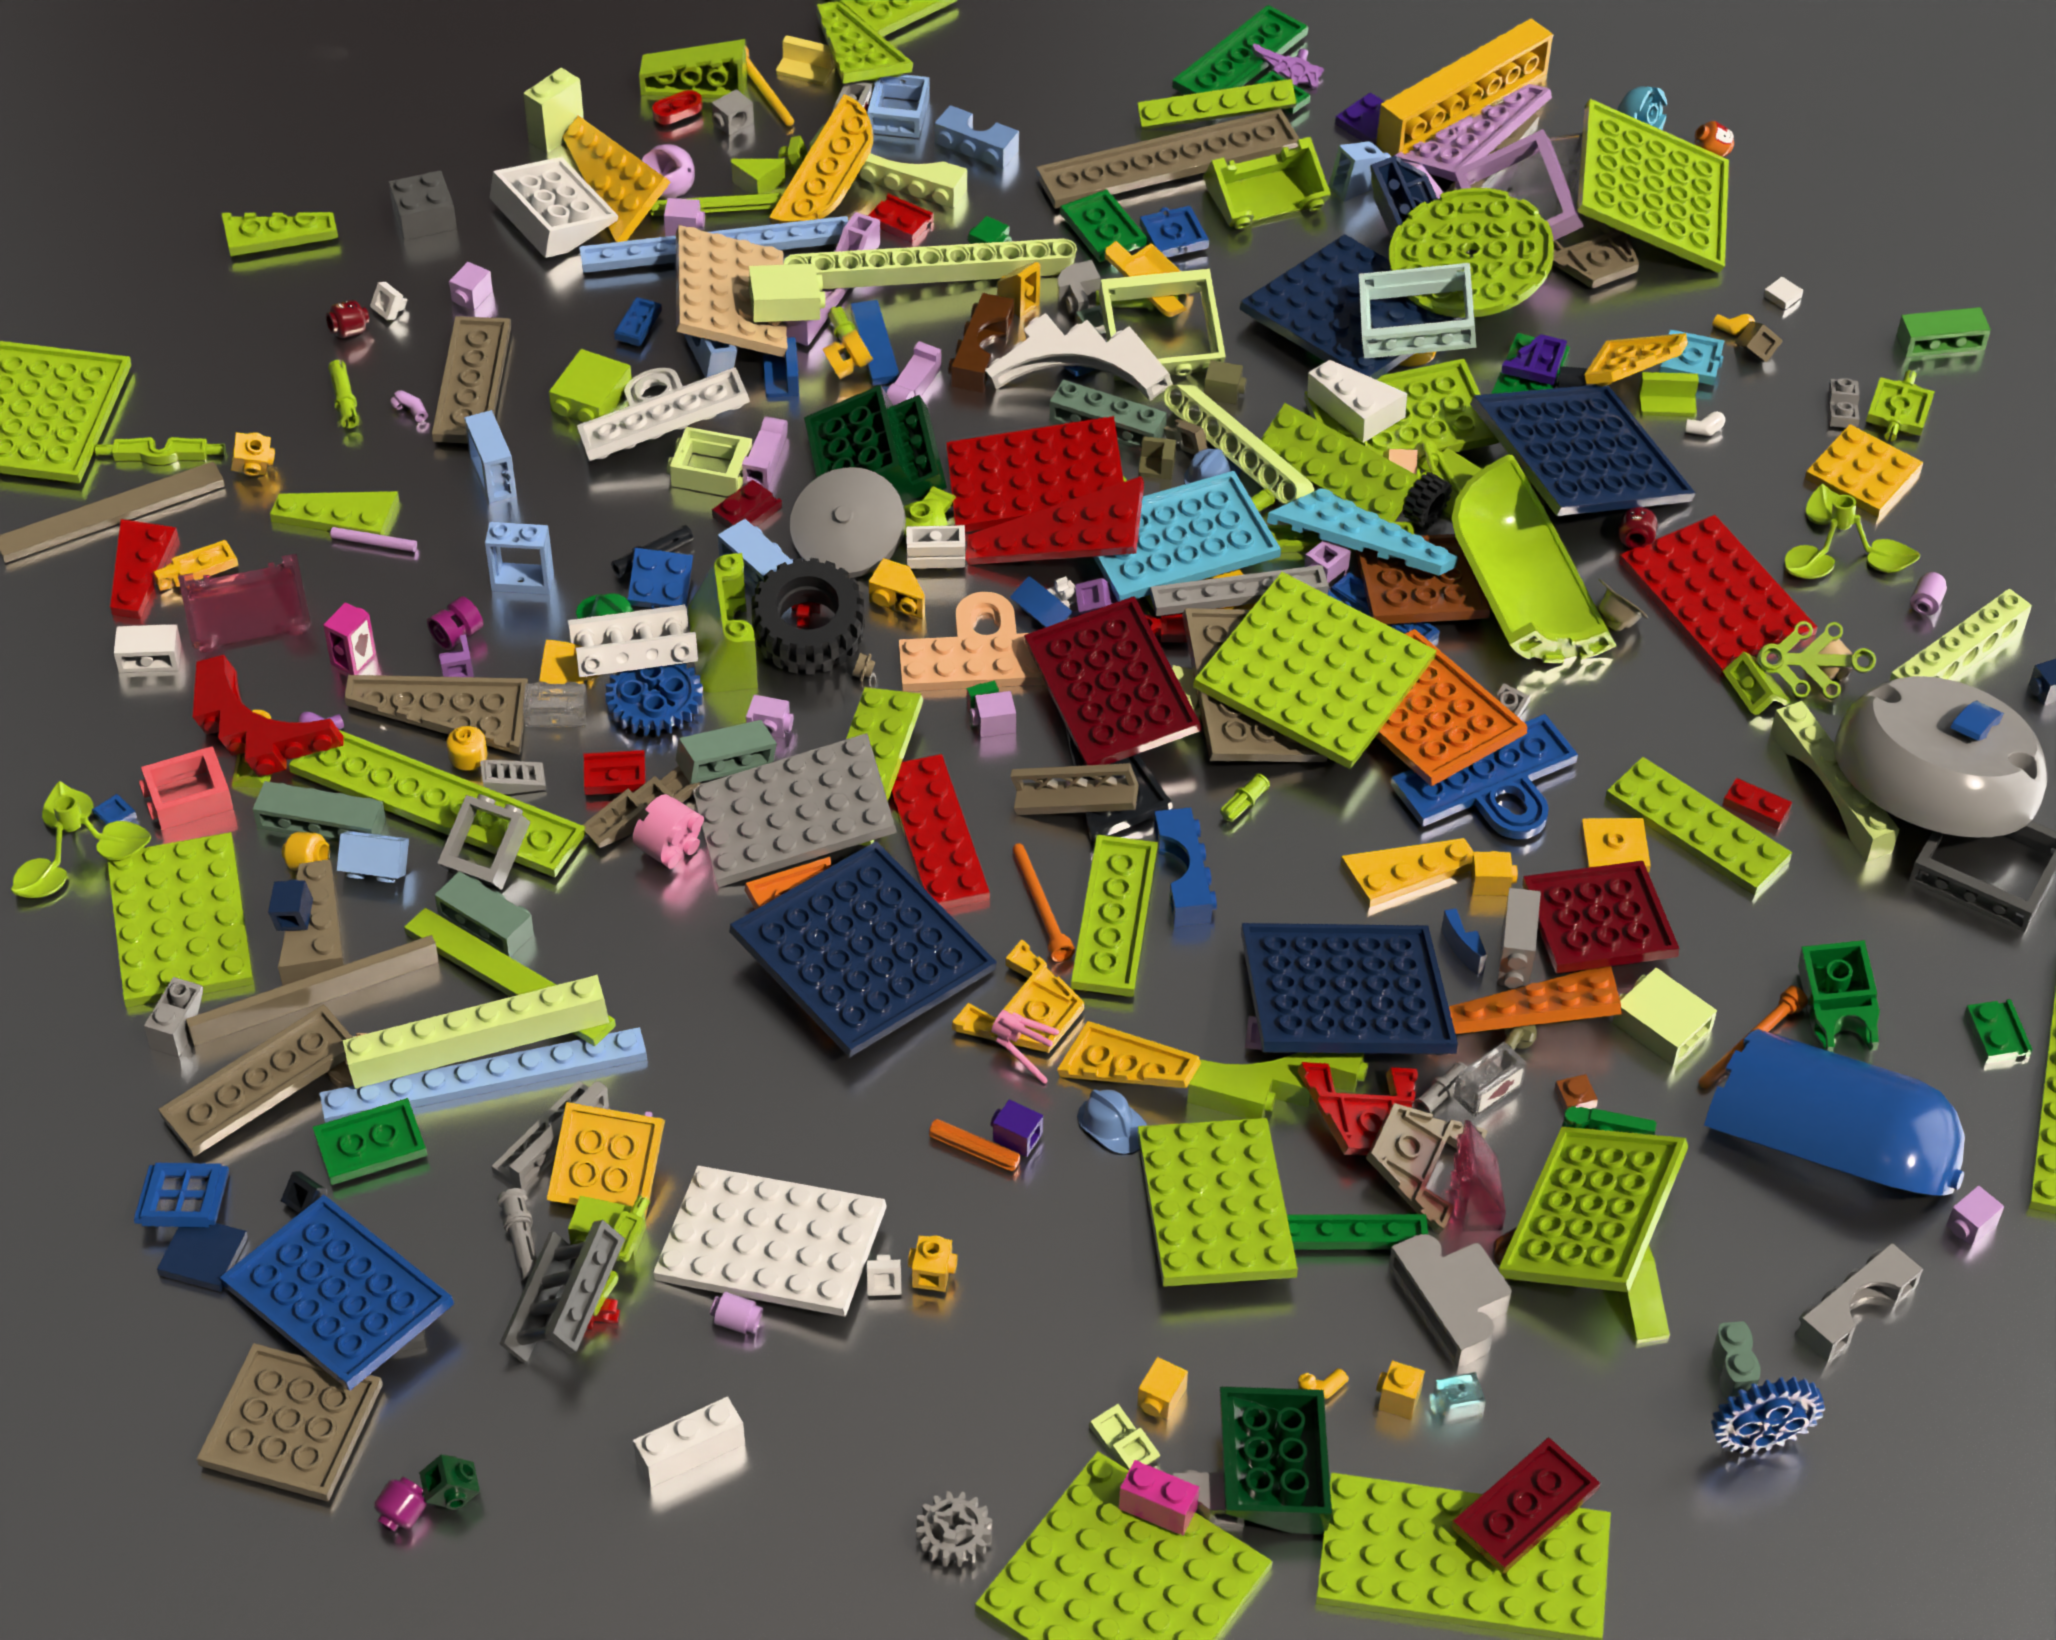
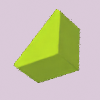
M731 159L732 182L748 194L770 193L786 182L785 159Z

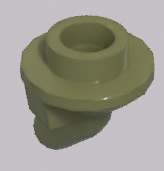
M1536 1026L1506 1028L1504 1034H1506L1507 1038L1502 1044V1049L1507 1053H1513L1515 1048L1525 1049L1530 1047L1537 1038Z

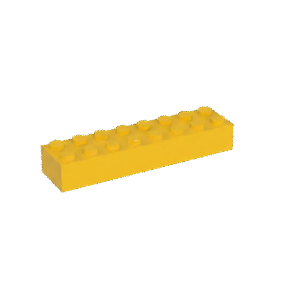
M1529 19L1503 35H1499L1489 43L1480 46L1468 55L1461 57L1447 67H1443L1433 75L1424 78L1412 87L1403 90L1391 99H1387L1380 106L1376 145L1391 156L1399 152L1405 155L1414 150V144L1420 141L1426 143L1435 139V133L1467 116L1473 118L1481 113L1482 108L1497 104L1503 100V97L1547 75L1553 33L1533 19Z

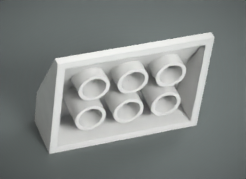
M562 157L493 171L489 198L545 258L572 251L618 220V215Z

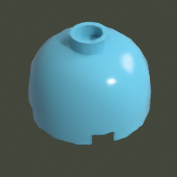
M1637 87L1625 95L1618 106V111L1662 130L1666 121V114H1662L1663 105L1667 106V100L1660 88Z

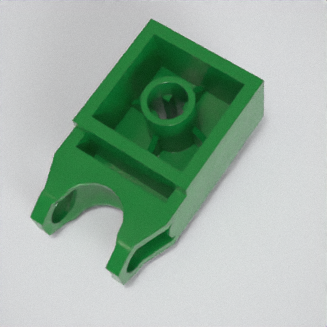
M1865 940L1802 946L1798 970L1803 992L1808 998L1807 1010L1812 1031L1823 1049L1833 1052L1835 1047L1834 1036L1841 1031H1853L1862 1038L1870 1051L1877 1050L1879 1045L1877 1024L1880 1008Z

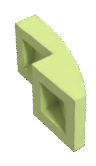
M1119 1404L1090 1421L1088 1425L1112 1457L1127 1470H1130L1134 1460L1149 1465L1161 1456L1142 1428L1136 1429Z

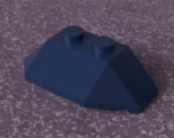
M1392 156L1370 165L1374 200L1392 239L1397 226L1404 223L1410 211L1424 201L1428 204L1438 198L1427 174L1401 161L1397 156Z

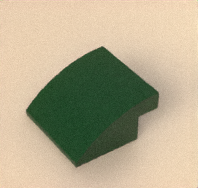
M878 385L804 417L817 477L840 468L854 467L867 469L888 480L896 489L901 501L926 496L933 486L941 490L947 488L929 411L920 395L893 405L882 386Z

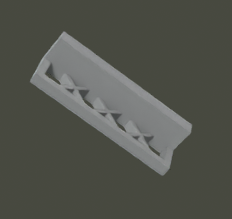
M597 1080L590 1087L578 1081L491 1166L492 1172L514 1187L524 1190L555 1159L566 1102L571 1103L579 1094H582L574 1102L575 1104L606 1109L609 1106L607 1087ZM555 1118H558L551 1126L549 1125ZM532 1140H535V1141L528 1147V1144H529ZM511 1161H514V1162L509 1166L510 1171L507 1170L505 1167H506Z

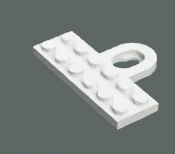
M736 367L682 386L675 370L655 368L638 374L627 383L624 392L629 403L628 407L579 424L577 428L589 461L603 459L609 456L610 453L621 449L633 448L637 443L648 439L660 438L667 432L687 428L690 424L697 421L712 419L724 411L739 409L743 404L749 403L750 400ZM663 385L667 387L658 396L651 398L642 397L645 390L652 386Z

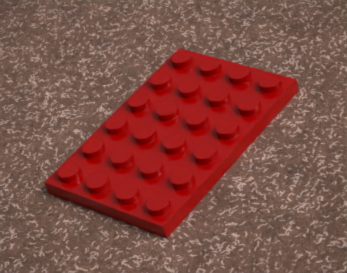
M1114 416L946 442L952 495L956 496L953 501L955 526L964 525L965 532L987 529L1124 482Z
M1716 515L1655 539L1652 544L1646 545L1644 548L1637 547L1620 554L1619 563L1720 677L1725 675L1723 670L1743 652L1757 658L1763 646L1767 644L1779 645L1795 630V626L1801 621H1807L1812 625L1813 632L1811 637L1816 635L1818 628L1816 624ZM1800 626L1798 633L1805 636L1809 633V629L1806 626Z

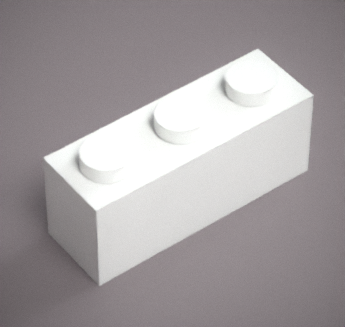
M727 1396L634 1439L635 1459L650 1488L744 1445L743 1422Z

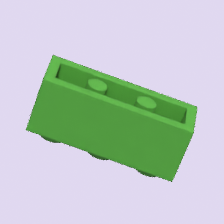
M1981 307L1901 315L1896 335L1907 358L1985 350L1991 329Z

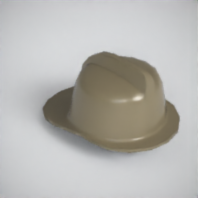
M1600 578L1598 579L1606 587V592L1599 605L1600 615L1606 626L1615 631H1621L1631 628L1641 617L1648 619V616L1641 609L1617 594Z

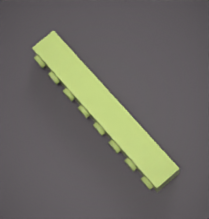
M598 975L342 1041L348 1067L356 1089L607 1024L609 1019Z

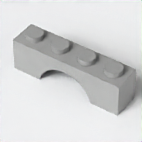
M1893 1243L1883 1251L1880 1249L1876 1250L1868 1258L1866 1265L1862 1269H1853L1845 1278L1844 1284L1839 1288L1833 1286L1825 1293L1820 1304L1816 1307L1810 1305L1803 1311L1799 1317L1801 1324L1797 1336L1828 1362L1850 1344L1856 1327L1850 1313L1852 1306L1866 1300H1880L1895 1306L1917 1287L1923 1268Z

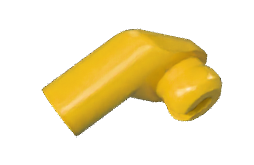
M1717 314L1712 326L1737 336L1744 331L1750 321L1755 322V320L1749 314H1741L1731 319Z
M1337 1368L1324 1380H1317L1313 1374L1304 1373L1299 1376L1297 1384L1299 1386L1298 1389L1324 1390V1399H1328L1345 1385L1349 1379L1342 1369Z

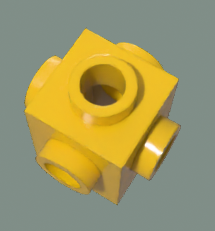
M236 432L232 450L231 471L243 472L249 476L265 475L267 466H273L275 449L270 448L271 437H266L259 433L245 434Z
M919 1235L917 1247L910 1248L908 1257V1268H912L913 1288L946 1291L949 1274H955L958 1254L952 1253V1240L944 1239L940 1236L928 1237Z

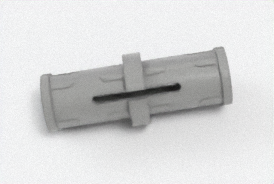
M1455 1062L1443 1076H1437L1433 1079L1431 1087L1419 1098L1415 1099V1108L1432 1113L1444 1100H1450L1455 1094L1454 1091L1466 1079L1471 1077L1470 1069L1463 1062Z

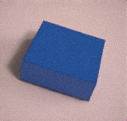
M118 794L92 809L93 817L104 827L111 822H131L137 818L135 810Z

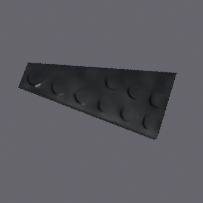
M1065 725L1074 766H1085ZM1138 754L1111 763L1131 764L1139 784L1136 809L1084 812L1091 842L1096 841L1097 835L1108 836L1153 818L1155 811L1172 809V801ZM1112 775L1117 779L1126 778L1125 775ZM1089 776V777H1082V778H1084V779H1086V780H1095L1094 778H1092V777H1090V776Z

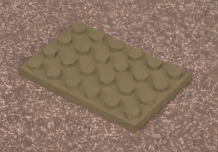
M1184 609L1182 618L1194 679L1250 610ZM1196 689L1210 761L1326 762L1327 757Z

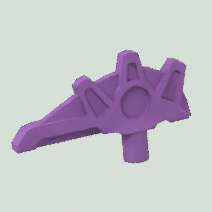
M1253 43L1251 48L1253 54L1264 59L1273 68V72L1292 79L1295 86L1298 83H1308L1311 89L1318 87V78L1324 70L1322 67L1311 65L1306 61L1308 56L1306 49H1299L1297 57L1280 55Z

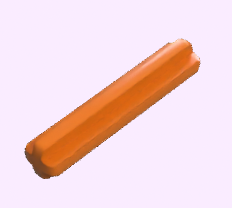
M935 1119L929 1128L930 1137L1004 1169L1015 1171L1019 1165V1153L949 1123Z

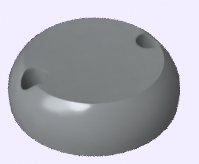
M1926 676L1899 678L1884 682L1867 691L1848 708L1840 722L1834 740V753L1839 768L1847 780L1861 794L1898 818L1944 834L1980 838L1996 837L2016 832L2030 823L2037 814L2048 782L2046 760L2040 742L2029 725L2017 712L1984 691L1943 678ZM1976 700L2004 713L2000 724L1991 727L1987 738L1980 741L1950 728L1956 717Z

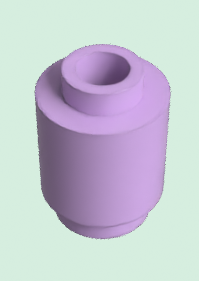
M1929 572L1918 580L1910 599V604L1916 612L1923 615H1932L1938 611L1947 590L1944 577L1938 573Z
M724 1292L722 1297H715L710 1315L714 1316V1324L742 1334H746V1332L754 1334L760 1323L763 1308L756 1306L755 1301Z

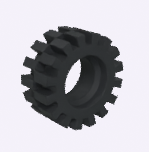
M1430 472L1422 475L1421 480L1418 479L1415 482L1416 486L1410 489L1411 494L1406 497L1407 503L1403 505L1404 517L1425 529L1426 527H1431V523L1434 524L1437 521V517L1440 518L1442 515L1441 511L1446 509V502L1450 500V494L1452 493V485Z

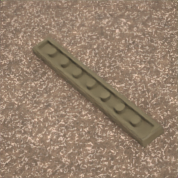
M214 461L2 534L0 535V554L5 563L119 524L121 519L130 520L225 486L224 479Z
M432 935L187 1018L186 1021L193 1045L197 1046L439 963L436 943Z

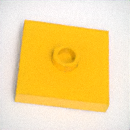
M1643 818L1582 819L1581 830L1587 868L1643 860L1648 873L1650 872L1651 864Z

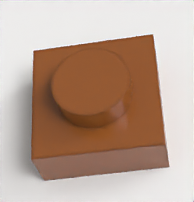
M1586 1074L1556 1081L1554 1089L1564 1111L1571 1106H1576L1577 1108H1594L1597 1106L1598 1098Z

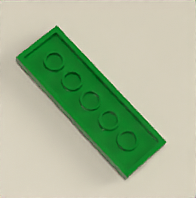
M1267 5L1172 80V88L1184 95L1242 87L1269 66L1264 59L1253 54L1251 50L1253 43L1282 55L1308 34V26Z

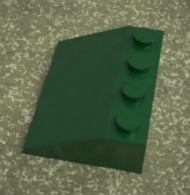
M1220 1386L1225 1514L1289 1533L1324 1534V1531L1328 1529L1332 1516L1324 1390Z

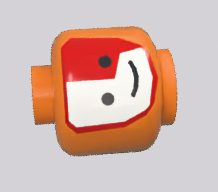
M1709 121L1699 126L1695 132V145L1719 156H1728L1734 147L1732 131L1717 121Z

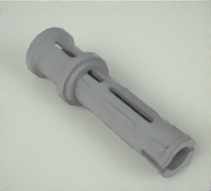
M512 1188L500 1193L497 1197L498 1206L503 1208L505 1217L503 1227L512 1239L521 1284L526 1286L537 1261L530 1232L533 1219L532 1215L527 1213L525 1204L527 1201L526 1191L520 1188Z

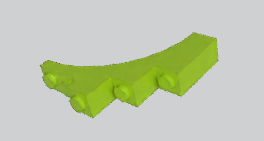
M1298 1052L1274 1061L1253 1064H1223L1200 1059L1201 1065L1188 1086L1187 1103L1245 1119L1264 1118L1266 1111L1272 1112L1275 1099L1309 1107L1312 1097L1297 1070L1302 1062L1329 1064L1334 1088L1353 1093L1357 1082H1364L1368 1063L1363 1062L1364 1053Z

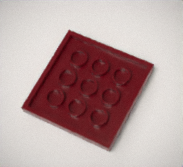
M1643 860L1523 876L1522 885L1525 890L1541 892L1538 928L1556 974L1676 958L1679 956L1680 948Z

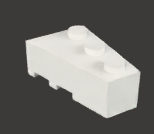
M1331 360L1308 373L1307 397L1362 443L1406 416L1407 393Z

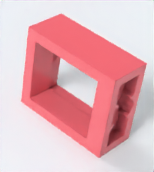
M213 746L141 767L144 777L143 780L139 781L141 792L144 798L150 797L151 802L146 803L151 820L158 819L161 831L233 809L229 788ZM207 772L212 789L165 803L161 802L156 787Z

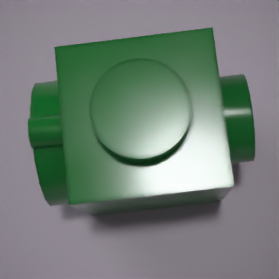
M986 216L976 227H973L967 237L969 244L1012 242L1009 236V225L989 216Z

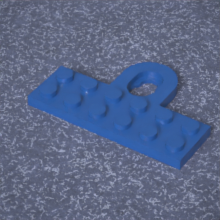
M1543 714L1525 722L1527 724L1526 735L1432 787L1412 769L1391 778V786L1422 827L1475 805L1497 833L1512 839H1526L1537 835L1544 829L1549 812L1546 799L1532 781L1576 763L1578 754L1548 716ZM1504 793L1514 794L1524 802L1527 811L1521 815L1513 814L1509 809L1500 806L1495 798Z

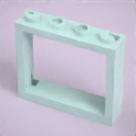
M1470 263L1359 274L1364 358L1476 348ZM1464 291L1466 320L1371 329L1370 300Z

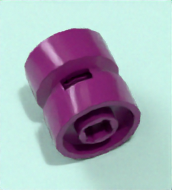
M464 596L448 604L446 610L442 609L427 619V627L430 634L445 650H451L460 644V635L466 634V637H470L482 629L484 625L477 607Z

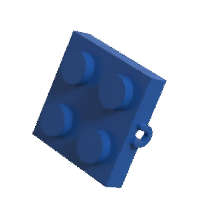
M1191 206L1172 210L1164 207L1160 209L1159 213L1140 217V227L1147 237L1149 244L1152 243L1166 257L1209 248V239Z
M635 548L628 594L630 604L656 609L654 606L663 608L685 605L687 608L693 555Z

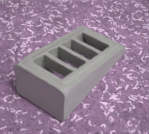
M481 760L483 787L504 795L546 790L543 763ZM535 773L536 780L529 779V774ZM517 775H523V779H517Z

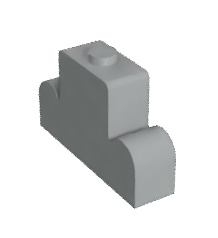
M1426 1234L1417 1235L1392 1246L1389 1265L1457 1368L1488 1354L1494 1333L1492 1319L1508 1311L1512 1290L1505 1281L1504 1276L1500 1274L1499 1265H1494L1479 1243L1471 1244L1441 1257L1442 1247L1435 1237Z

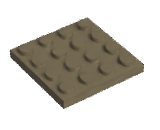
M253 1343L197 1457L198 1465L329 1502L382 1388V1379L369 1375L349 1391L312 1359Z

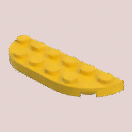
M845 94L842 96L769 216L771 224L823 219L834 211L843 200L867 160L873 145V129L866 110L855 99Z

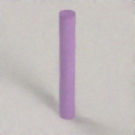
M332 527L330 537L333 539L415 552L417 549V541L337 527Z

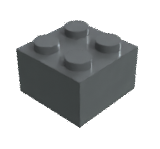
M441 170L389 181L392 207L404 240L457 229L454 204Z

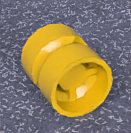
M856 329L843 336L841 343L834 341L822 348L840 380L853 373L855 366L861 368L873 361ZM847 350L851 358L843 361L840 355Z

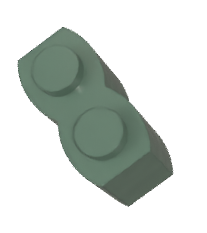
M1744 1321L1720 1323L1712 1349L1714 1365L1721 1373L1719 1379L1720 1391L1727 1402V1397H1738V1390L1740 1389L1745 1391L1751 1390V1384L1758 1385L1760 1379V1364L1756 1355L1751 1351L1753 1336Z

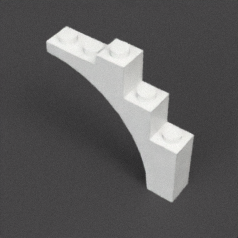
M1046 313L1041 317L1032 319L1027 327L1023 329L1027 337L1024 342L1021 341L1015 344L1009 353L1002 358L995 359L985 370L996 390L1017 377L1035 370L1055 366H1083L1103 370L1119 376L1135 386L1150 401L1165 391L1168 386L1173 385L1169 372L1130 326L1116 332L1106 342L1088 320L1073 326L1069 333L1064 335Z

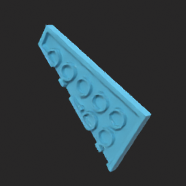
M1320 488L1268 513L1267 523L1277 525L1278 521L1292 525L1291 530L1299 533L1314 531L1319 533V539L1361 552L1364 550V547L1378 551L1377 557L1387 560L1389 557L1401 558L1405 560L1406 566L1438 576L1456 568L1458 557L1449 553L1446 548L1435 546L1425 541L1422 536L1411 534L1401 529V526L1398 524L1389 523L1379 518L1376 513L1365 511L1357 507L1354 502L1343 500L1333 495L1327 489Z

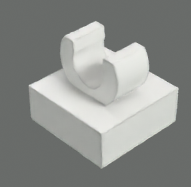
M378 282L370 307L386 320H395L398 310H404L408 300L403 298V295L387 282Z
M1066 576L1056 580L1055 586L1047 589L1071 611L1078 609L1076 587Z
M877 1255V1260L867 1261L868 1296L901 1295V1260H890V1255Z

